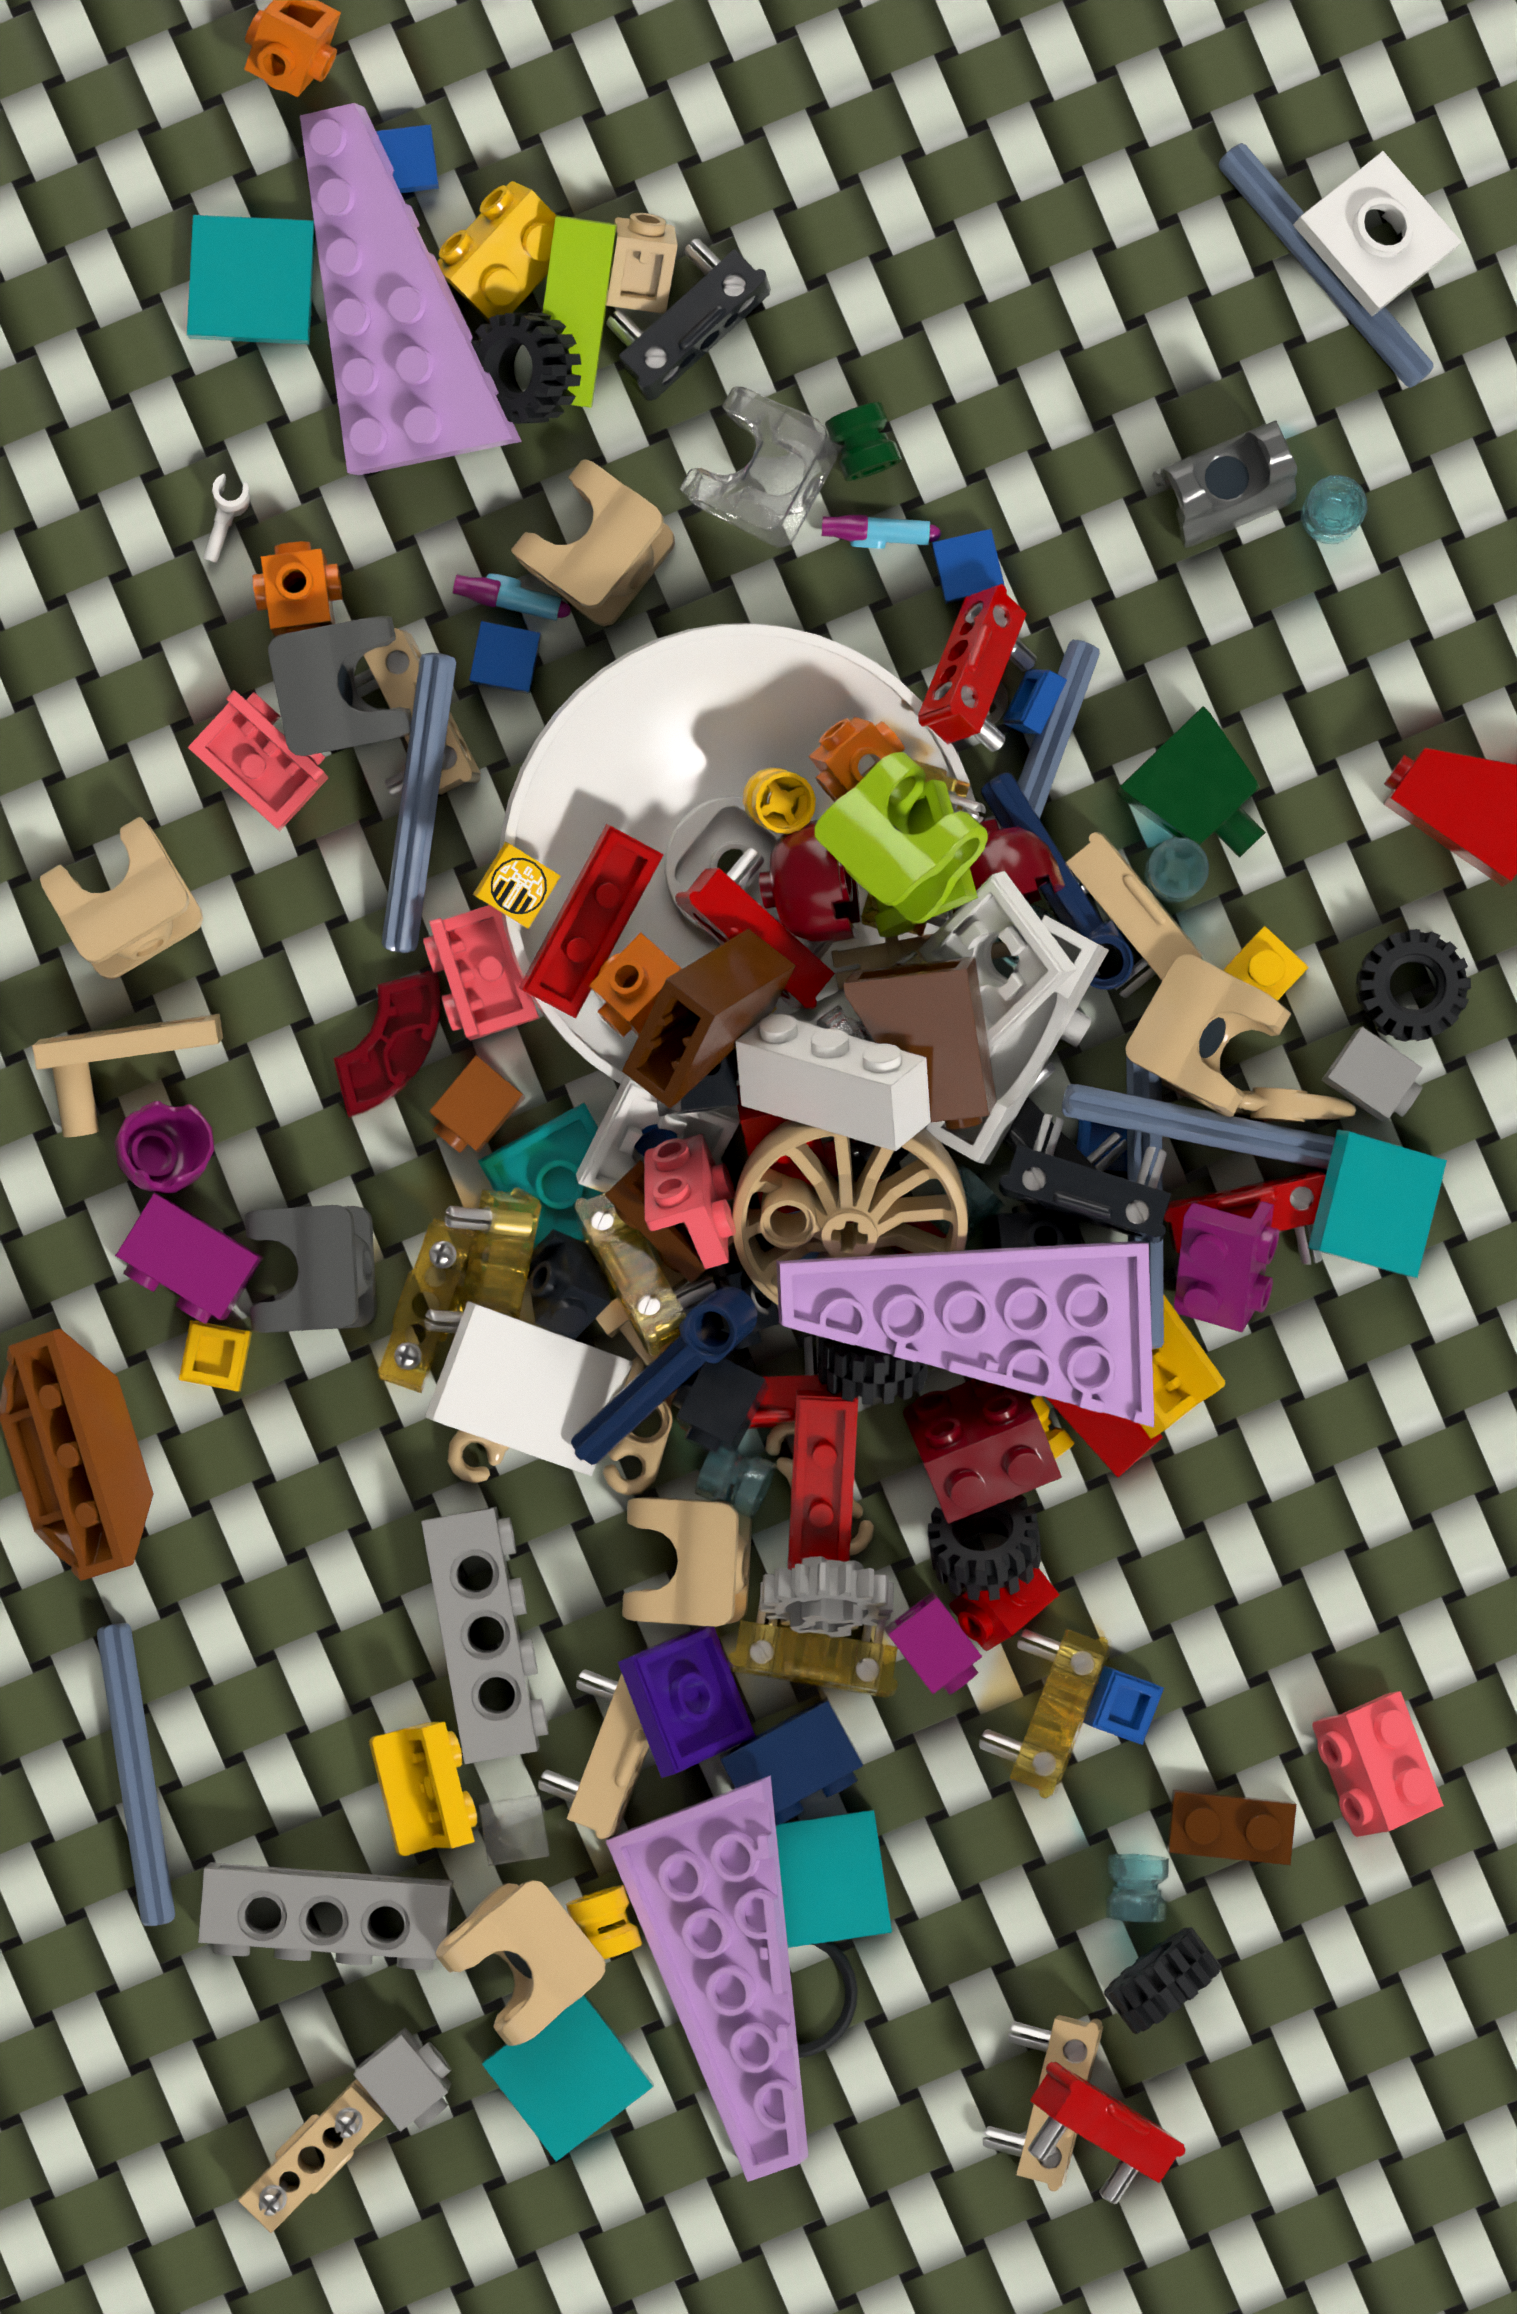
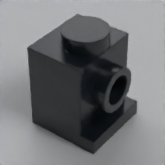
M552 1229L517 1266L518 1274L529 1279V1291L532 1298L535 1323L574 1340L611 1303L602 1250L596 1249L592 1245L555 1229Z

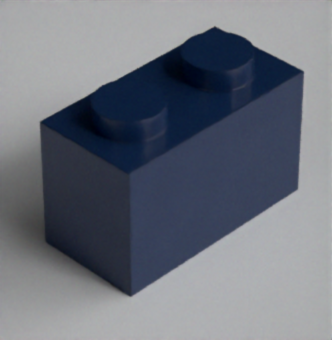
M828 1697L720 1755V1761L735 1788L771 1775L776 1826L804 1811L800 1800L820 1789L825 1797L828 1798L857 1782L858 1779L853 1771L864 1766L861 1757Z

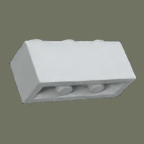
M771 1013L736 1040L742 1106L893 1151H897L931 1123L926 1057L902 1051L892 1044H878L853 1037L839 1029H825L800 1022L794 1017L785 1014Z

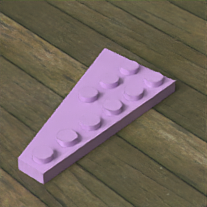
M351 103L300 115L347 473L358 476L522 442L513 422L507 420L496 397L499 392L490 373L484 371L471 344L473 338L437 260L434 254L428 252L417 229L420 224L410 205L405 203L392 176L394 169L365 107Z
M1145 1241L776 1261L779 1323L784 1327L850 1345L862 1346L891 1354L894 1357L913 1362L917 1361L946 1369L949 1372L1033 1395L1045 1396L1088 1410L1111 1414L1154 1427L1149 1243Z
M770 1775L621 1832L606 1840L747 2182L798 2165L809 2157Z

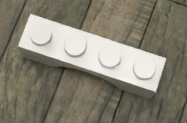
M1044 915L1041 921L1077 970L1002 1044L989 1047L997 1100L990 1115L983 1116L981 1124L969 1128L947 1129L945 1121L931 1122L926 1127V1130L937 1140L978 1163L990 1165L1109 951ZM1019 962L1014 969V973L1018 972Z

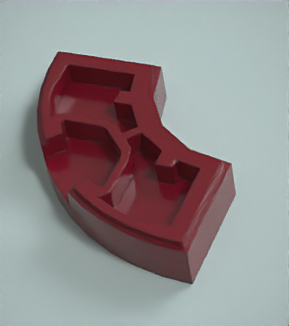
M432 970L377 984L379 1008L371 1031L354 1049L333 1058L349 1118L371 1111L393 1098L405 1088L424 1064L433 1046L440 1021L441 986L438 972L434 973Z

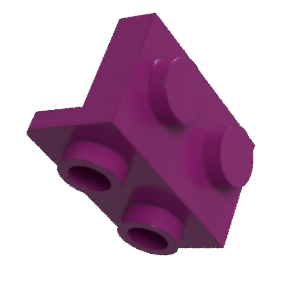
M1261 1201L1251 1219L1196 1203L1191 1204L1184 1216L1174 1301V1309L1177 1314L1243 1332L1254 1311L1264 1312L1273 1286V1278L1265 1276L1266 1264L1269 1265L1272 1261L1279 1239V1229L1271 1227L1273 1204Z

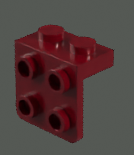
M972 1378L968 1382L945 1391L935 1390L925 1393L903 1410V1416L948 1524L1062 1478L1038 1414L1026 1392Z

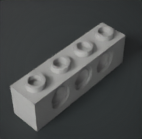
M497 1506L425 1519L421 1523L464 1763L470 1764L536 1752L540 1747L538 1736L549 1735L543 1699L532 1700L528 1676L538 1674L532 1638L521 1640L517 1615L527 1614V1607L521 1577L510 1579L506 1555L516 1553L510 1517L499 1519ZM480 1556L491 1564L493 1579L489 1587L483 1590H472L463 1584L460 1579L459 1569L465 1558ZM488 1616L500 1622L504 1630V1639L501 1646L494 1650H483L473 1643L470 1636V1628L475 1619ZM501 1677L511 1683L515 1691V1700L512 1706L505 1710L497 1711L485 1705L481 1697V1687L487 1679Z
M210 1862L204 1868L198 1943L213 1944L214 1954L226 1956H249L251 1946L275 1948L274 1958L283 1960H311V1951L336 1953L335 1962L341 1964L371 1965L373 1956L397 1957L396 1966L399 1968L433 1969L434 1960H438L436 1950L439 1944L450 1934L454 1880ZM259 1897H267L274 1900L281 1910L280 1924L270 1929L257 1926L249 1914L251 1901ZM330 1902L336 1905L342 1913V1927L333 1933H323L317 1930L310 1919V1911L314 1904ZM389 1906L398 1910L404 1920L403 1932L392 1938L383 1937L376 1933L371 1924V1915L375 1909Z

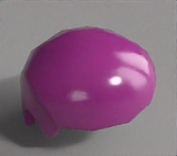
M159 1100L141 1107L139 1111H134L127 1116L114 1141L117 1164L120 1170L140 1189L159 1194L175 1193L195 1182L204 1172L215 1150L212 1127L196 1107L191 1104L173 1107L165 1105Z

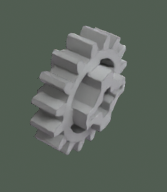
M822 1556L804 1558L802 1564H795V1568H792V1570L776 1568L775 1574L763 1575V1582L760 1584V1612H766L767 1619H781L780 1624L790 1625V1628L798 1633L812 1632L827 1634L830 1637L851 1635V1629H858V1626H862V1624L876 1626L878 1625V1619L889 1620L891 1612H893L894 1582H889V1576L874 1575V1569H864L863 1565L856 1561L827 1560Z

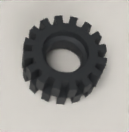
M505 313V315H495L489 318L491 324H481L475 332L482 341H471V344L484 371L490 373L499 392L496 397L507 420L513 422V424L549 422V418H558L562 415L564 410L561 405H571L576 397L568 390V387L580 386L581 375L572 374V365H581L580 354L569 353L568 349L577 343L572 334H562L566 326L560 320H551V315L544 313ZM522 345L527 348L532 360V377L529 386L524 392L518 386L514 374L515 357Z
M1411 929L1406 932H1397L1375 945L1361 962L1363 965L1356 978V983L1359 986V992L1356 993L1358 1004H1362L1365 1011L1363 1015L1368 1023L1372 1021L1378 1027L1377 1031L1383 1035H1391L1396 1037L1395 1040L1405 1042L1408 1040H1426L1451 1027L1459 1019L1458 1016L1461 1011L1466 1008L1469 1001L1466 998L1467 991L1471 989V978H1467L1465 971L1468 965L1464 957L1460 959L1455 950L1458 948L1451 941L1446 943L1440 939L1441 935L1431 931L1424 933L1420 932V929ZM1408 962L1420 963L1432 972L1436 981V992L1432 1001L1424 1008L1408 1009L1398 1004L1393 998L1390 991V979L1395 969L1401 964Z
M821 1336L818 1338V1379L821 1385L827 1384V1391L835 1395L842 1391V1399L852 1402L856 1396L862 1397V1404L873 1405V1398H882L883 1404L894 1403L895 1395H898L903 1400L912 1397V1390L920 1392L924 1388V1381L927 1382L928 1364L894 1357L891 1354Z
M1022 1494L949 1524L942 1509L935 1507L932 1511V1523H928L927 1531L933 1570H936L937 1579L942 1585L947 1582L949 1583L950 1592L959 1596L965 1587L967 1588L968 1599L979 1601L980 1591H988L989 1600L991 1601L1000 1599V1588L1005 1587L1010 1595L1020 1591L1018 1578L1026 1584L1034 1578L1033 1568L1039 1569L1041 1562L1039 1526L1033 1506L1028 1507L1027 1498ZM981 1533H995L1008 1539L1001 1546L987 1551L970 1550L961 1545L968 1538Z
M1190 1926L1170 1935L1163 1943H1158L1146 1955L1143 1954L1136 1959L1132 1966L1125 1968L1119 1977L1113 1979L1109 1984L1110 1986L1104 1990V1995L1132 2033L1138 2034L1149 2029L1154 2023L1158 2024L1163 2021L1169 2013L1176 2012L1182 2007L1183 2003L1193 1999L1199 1994L1198 1991L1205 1988L1212 1982L1211 1979L1219 1974L1222 1966Z

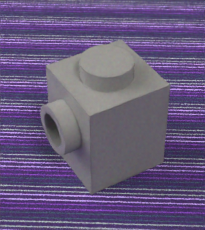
M1361 1027L1354 1031L1321 1081L1382 1122L1389 1119L1393 1112L1401 1117L1406 1114L1423 1088L1415 1082L1423 1068L1364 1027Z
M406 2027L363 2061L353 2074L400 2132L413 2121L419 2129L423 2128L448 2106L442 2097L448 2093L452 2084L446 2077L452 2071L450 2065L430 2042L421 2047Z

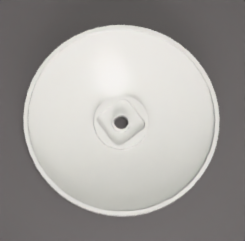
M717 624L687 629L661 637L626 653L598 671L580 686L554 713L535 740L522 764L508 800L501 830L499 851L506 841L561 876L529 929L502 913L503 925L510 950L522 979L527 973L606 824L664 854L609 958L621 953L641 932L683 969L718 948L721 944L677 905L675 896L678 892H686L704 869L717 868L718 861L723 853L731 849H739L744 853L748 848H752L758 851L759 855H762L764 863L744 886L743 890L764 908L760 893L759 873L770 871L772 849L784 834L773 832L754 823L745 812L742 802L743 791L748 780L755 773L772 767L782 768L805 778L812 786L816 797L815 812L810 820L813 821L818 820L835 802L816 781L815 777L821 772L808 756L821 746L819 739L833 725L845 718L849 720L854 717L871 721L875 726L881 721L884 722L904 745L905 750L903 752L910 756L924 770L926 774L925 782L932 779L945 782L947 789L955 792L957 796L975 801L971 784L959 755L952 743H945L928 726L922 727L919 724L918 714L923 702L898 678L875 661L850 647L820 635L783 626L765 624ZM869 754L863 756L859 761L858 770L860 774H863L875 763ZM771 792L769 793V795H768V797H767V803H768V801H769V796H770ZM957 805L956 809L979 816L978 811ZM859 884L860 923L853 924L860 933L859 938L834 942L820 959L834 973L858 969L860 964L835 968L831 951H842L885 943V937H880L874 919L879 914L875 897ZM776 908L765 909L782 924ZM937 915V917L946 919L945 915ZM927 922L916 924L909 932L898 935V940L934 934L940 927ZM795 936L804 945L808 941L806 939ZM835 974L817 995V1001L840 991L838 990ZM593 990L590 991L576 1019L532 996L545 1018L574 1050L586 1061L621 1084L625 1076L622 1069L638 1036L631 1030L623 1038L600 1017L597 1011L604 1003ZM779 998L775 1006L777 1009L773 1014L789 1015L800 1009H792ZM869 1032L857 1036V1038L875 1043ZM737 1105L726 1108L738 1113L739 1116Z

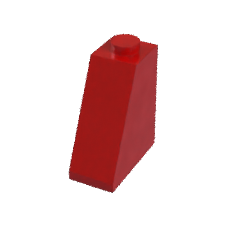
M1424 748L1414 760L1404 754L1384 782V785L1391 789L1392 792L1383 805L1502 887L1510 883L1517 874V764Z

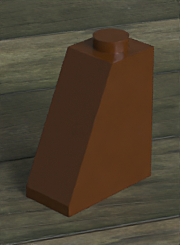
M747 929L666 979L622 1072L668 1108L673 1107L736 1047L737 1039L773 1012L796 965Z
M975 956L853 971L843 983L845 997L875 1043L892 1044L902 1051L926 1057L931 1122L945 1121L947 1129L969 1128L983 1122L982 1117L990 1115L997 1100Z

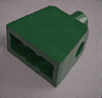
M1204 706L1121 784L1116 791L1125 802L1194 851L1215 832L1240 858L1266 833L1241 808L1260 786L1216 720Z

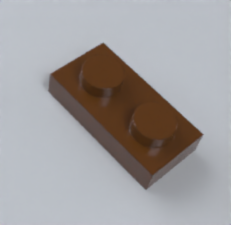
M640 1160L605 1196L614 1204L619 1218L629 1227L638 1229L657 1248L664 1264L671 1270L682 1273L692 1283L706 1269L685 1223L650 1231L645 1222L644 1163Z
M1173 1790L1167 1851L1177 1854L1291 1865L1297 1804L1289 1801Z

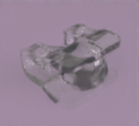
M733 387L722 408L726 410L727 416L740 428L755 436L756 448L753 458L745 468L733 474L720 475L703 468L690 469L679 489L692 504L703 511L736 526L774 547L783 548L791 545L795 540L837 459V448L834 442L827 437L826 429L818 419L775 402L745 387Z

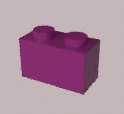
M157 1193L152 1195L115 1255L128 1263L123 1272L124 1275L153 1292L161 1283L180 1295L175 1304L176 1307L205 1324L211 1315L219 1320H226L264 1259L254 1251Z
M933 1591L885 1627L888 1636L932 1694L943 1687L951 1695L979 1673L973 1664L982 1658V1655Z

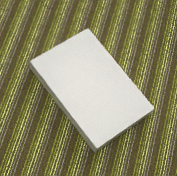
M468 1301L425 1417L592 1476L596 1464L591 1465L585 1460H579L574 1454L575 1449L571 1444V1440L585 1424L625 1387L628 1374L634 1362Z

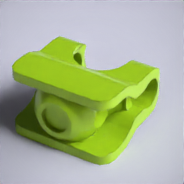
M896 752L883 757L855 788L840 797L826 810L815 825V837L844 866L846 872L867 892L885 905L893 906L904 918L913 924H922L938 911L950 895L956 882L984 851L988 834L987 830L974 817L963 811L945 815L926 832L916 835L909 834L907 824L909 812L915 801L924 791L926 774L906 753Z

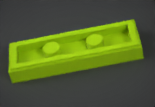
M557 215L555 217L543 313L551 315V320H560L566 326L562 334L573 335L577 344L568 350L570 354H580L581 365H572V374L581 375L580 386L568 387V390L576 396L571 405L591 408L593 406L617 224Z

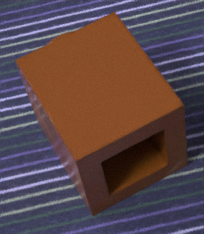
M475 1056L430 1109L429 1112L439 1120L433 1131L459 1153L467 1145L480 1153L526 1097L478 1056Z

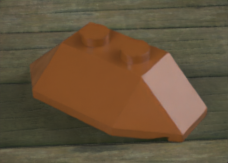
M61 1328L9 1345L6 1358L9 1366L3 1380L0 1400V1422L34 1532L60 1559L72 1566L71 1571L80 1581L133 1565L154 1493L118 1377Z

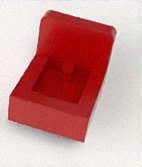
M1033 1568L1034 1578L1028 1584L1018 1578L1020 1591L1012 1595L1003 1587L999 1589L1000 1599L990 1601L988 1591H980L979 1601L968 1599L967 1591L956 1597L949 1606L958 1617L959 1625L964 1633L972 1640L978 1642L982 1649L989 1651L1019 1631L1060 1595L1040 1569Z

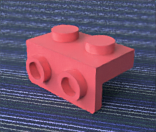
M233 690L226 698L229 703L188 748L280 832L327 781L328 776L318 767L325 759V756L321 753L307 756L295 755L288 749L285 736L273 726L280 718V715L256 693L253 692L245 700Z
M488 905L444 920L438 918L429 921L433 935L423 938V942L433 972L437 973L445 970L452 993L442 996V1001L452 1031L463 1028L466 1038L471 1041L539 1019L534 999L530 994L519 988L523 979L510 950L503 925L502 912Z
M703 1134L685 1139H669L657 1147L648 1149L644 1153L645 1222L648 1229L655 1231L684 1222L705 1269L729 1263L728 1237L736 1234V1228L727 1200L734 1199L735 1191L731 1175L725 1163L715 1164Z
M1401 1691L1387 1693L1343 1714L1325 1717L1313 1722L1312 1727L1318 1741L1319 1755L1328 1767L1339 1797L1341 1813L1349 1823L1354 1836L1359 1837L1388 1832L1444 1806Z

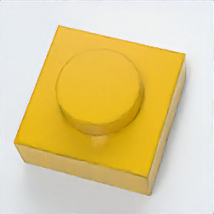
M1264 926L1228 963L1223 971L1262 990L1278 1001L1309 967Z

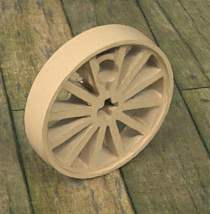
M789 1119L767 1134L753 1150L743 1168L735 1192L732 1218L736 1234L733 1235L737 1255L747 1275L765 1296L778 1305L776 1261L798 1260L810 1252H820L817 1259L894 1255L896 1253L890 1246L895 1245L913 1253L964 1251L968 1232L967 1202L957 1167L944 1146L929 1131L923 1128L901 1146L919 1159L878 1184L877 1182L894 1151L875 1146L860 1177L855 1182L849 1137ZM823 1137H834L839 1183L806 1144L807 1142ZM786 1155L794 1161L812 1185L772 1170L769 1167L780 1157ZM929 1179L940 1180L947 1193L943 1195L899 1198ZM755 1192H763L761 1209L749 1208L750 1198ZM790 1205L799 1208L801 1211L794 1214H785L778 1211L777 1208ZM942 1219L951 1222L946 1238H940L903 1223ZM762 1233L765 1239L775 1247L764 1252L758 1244L755 1235Z

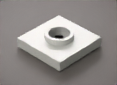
M1384 151L1301 215L1293 224L1372 317L1455 251L1462 243ZM1371 209L1384 211L1385 213L1382 217L1392 224L1397 235L1402 232L1403 239L1395 245H1382L1374 241L1365 229L1364 219L1366 213Z
M1005 871L992 874L976 891L978 898L963 904L918 950L926 962L975 956L989 1047L1002 1044L1077 970ZM997 937L1007 945L1011 957L1019 956L1018 972L1012 973L1009 978L1002 976L992 963L991 948Z
M625 1074L576 1173L578 1184L607 1193L640 1160L644 1163V1156L638 1153L634 1146L643 1135L642 1129L653 1124H658L659 1129L672 1130L677 1133V1138L679 1139L703 1134L715 1164L718 1165L740 1122L738 1113L723 1108L714 1111L659 1117L656 1098Z

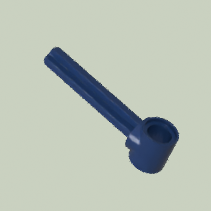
M1007 772L993 778L981 788V795L1002 829L1020 827L1035 833L1048 845L1057 861L1065 886L1056 893H1054L1051 882L1040 886L1039 889L1059 922L1097 944H1112L1120 951L1121 960L1118 968L1108 975L1096 974L1090 985L1104 990L1122 985L1128 979L1133 969V955L1129 946L1112 919L1102 922L1013 775Z
M721 1287L693 1308L679 1324L680 1335L573 1436L571 1444L575 1449L574 1454L579 1460H585L591 1465L599 1463L706 1361L709 1363L720 1362L753 1331L757 1322L756 1306L750 1296L735 1287ZM711 1311L719 1313L727 1320L730 1333L720 1330L715 1325Z

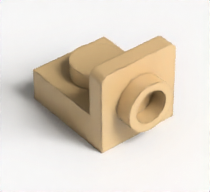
M634 213L630 215V219L617 217L614 223L617 224L606 306L664 314L667 310L678 246L675 227L666 224L663 218L648 213Z

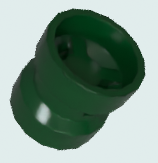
M873 402L849 409L825 422L830 440L838 445H845L841 448L843 456L839 463L845 481H855L878 474L902 461L896 442L888 439L886 433H880L888 420L881 402Z

